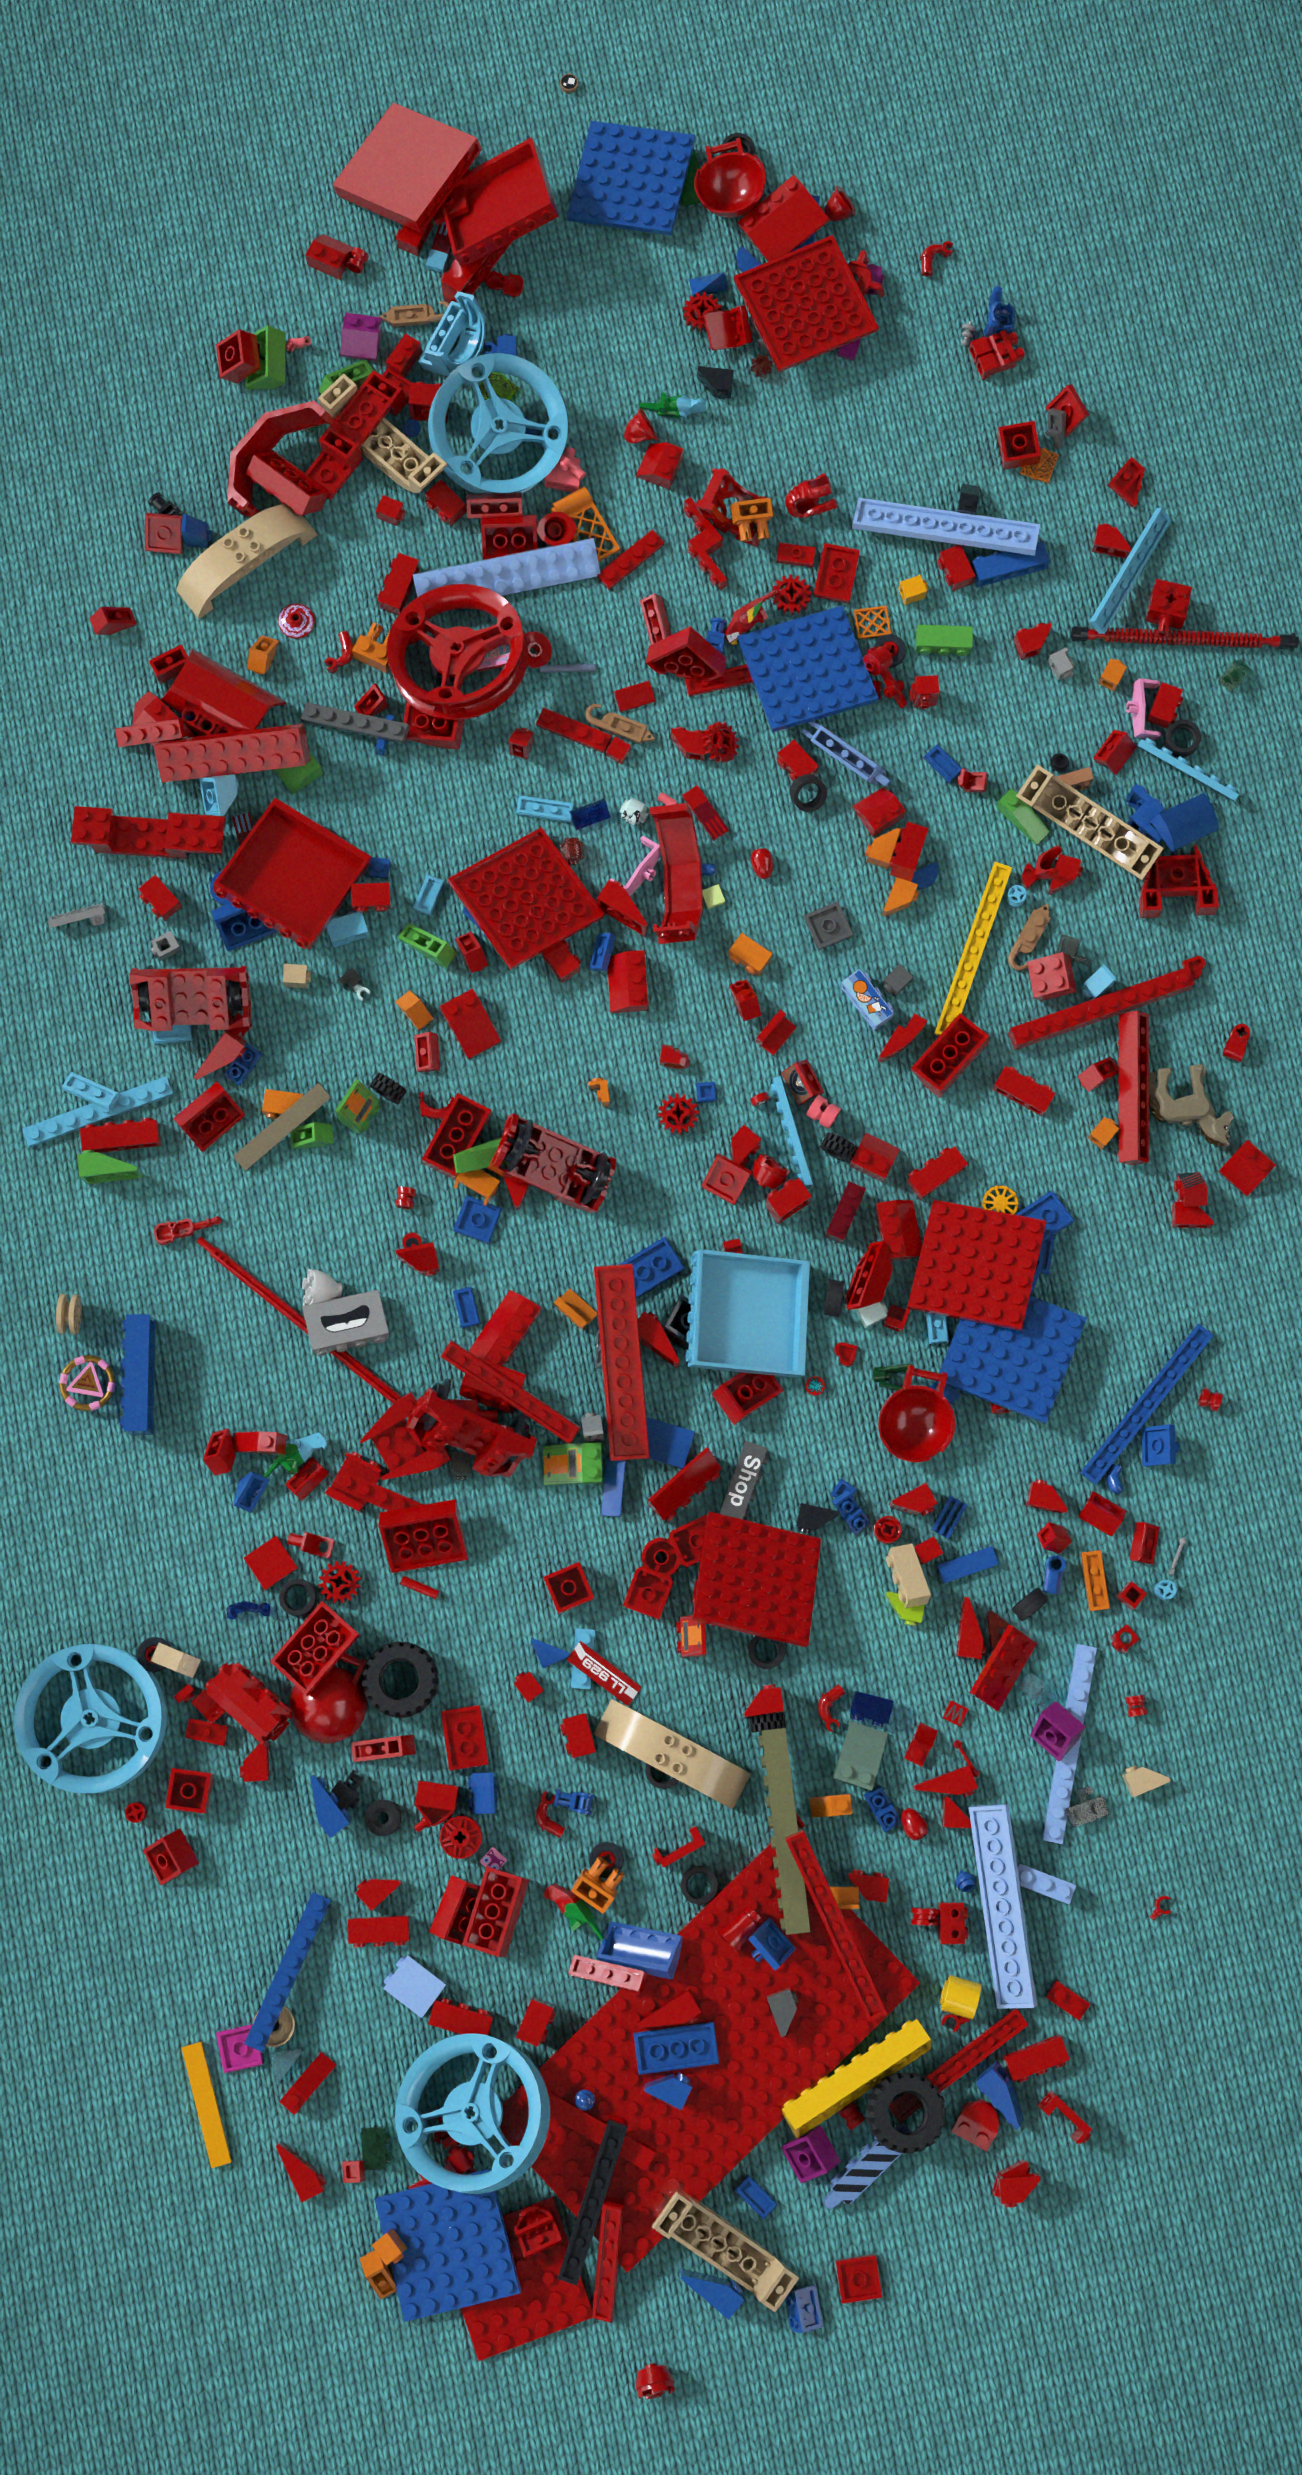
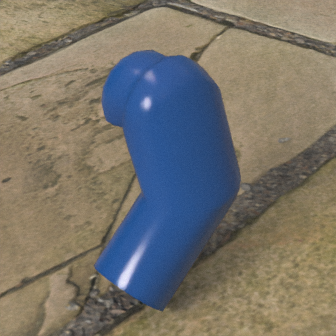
M702 863V875L711 876L716 872L717 868L714 864Z
M1114 1464L1106 1481L1112 1492L1120 1494L1123 1491V1485H1121L1118 1477L1123 1468Z

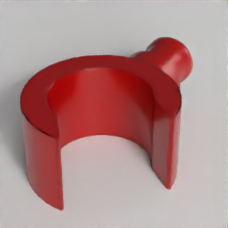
M1162 1895L1155 1900V1910L1149 1916L1153 1921L1161 1914L1172 1912L1170 1910L1163 1911L1159 1906L1161 1900L1171 1899L1170 1897Z
M946 2014L941 2019L942 2026L948 2018L952 2017L955 2019L956 2025L952 2030L953 2033L959 2029L960 2025L970 2022L968 2018L957 2017L954 2014Z

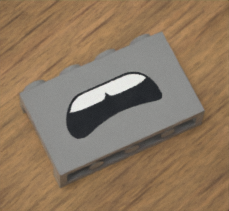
M378 1290L302 1306L313 1355L324 1356L330 1351L335 1350L342 1352L347 1350L348 1347L353 1346L360 1348L366 1346L367 1343H382L389 1338Z

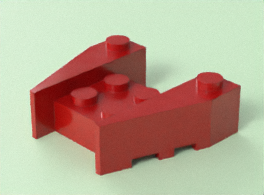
M1197 845L1193 846L1190 855L1158 856L1144 876L1138 900L1140 918L1159 917L1162 911L1161 897L1194 896L1196 916L1215 915L1219 908L1217 888L1210 878L1209 870L1204 865Z
M413 1391L395 1400L360 1440L362 1444L371 1438L390 1470L381 1476L382 1480L434 1470L451 1460V1456L445 1446L438 1453L424 1450L410 1433L404 1431L407 1424L406 1418L409 1417L418 1400Z

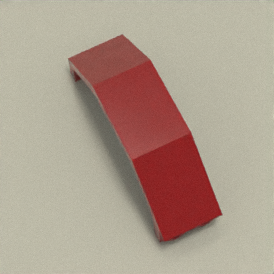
M315 400L264 413L230 453L227 503L245 518L246 516L251 518L258 514L260 511L252 504L253 481L245 474L253 455L271 451L282 437L289 433L322 424H329L339 432L343 426Z
M687 803L650 807V815L655 821L663 860L665 913L661 927L653 924V932L658 936V944L695 941L703 915L702 861L691 808Z

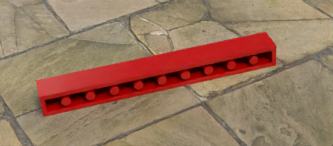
M1188 967L1011 1027L1008 1035L1015 1051L1191 990L1194 981Z

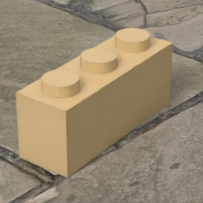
M913 1544L890 1548L888 1556H886V1562L888 1567L892 1569V1579L894 1584L898 1586L900 1601L904 1603L905 1608L928 1604L931 1593Z

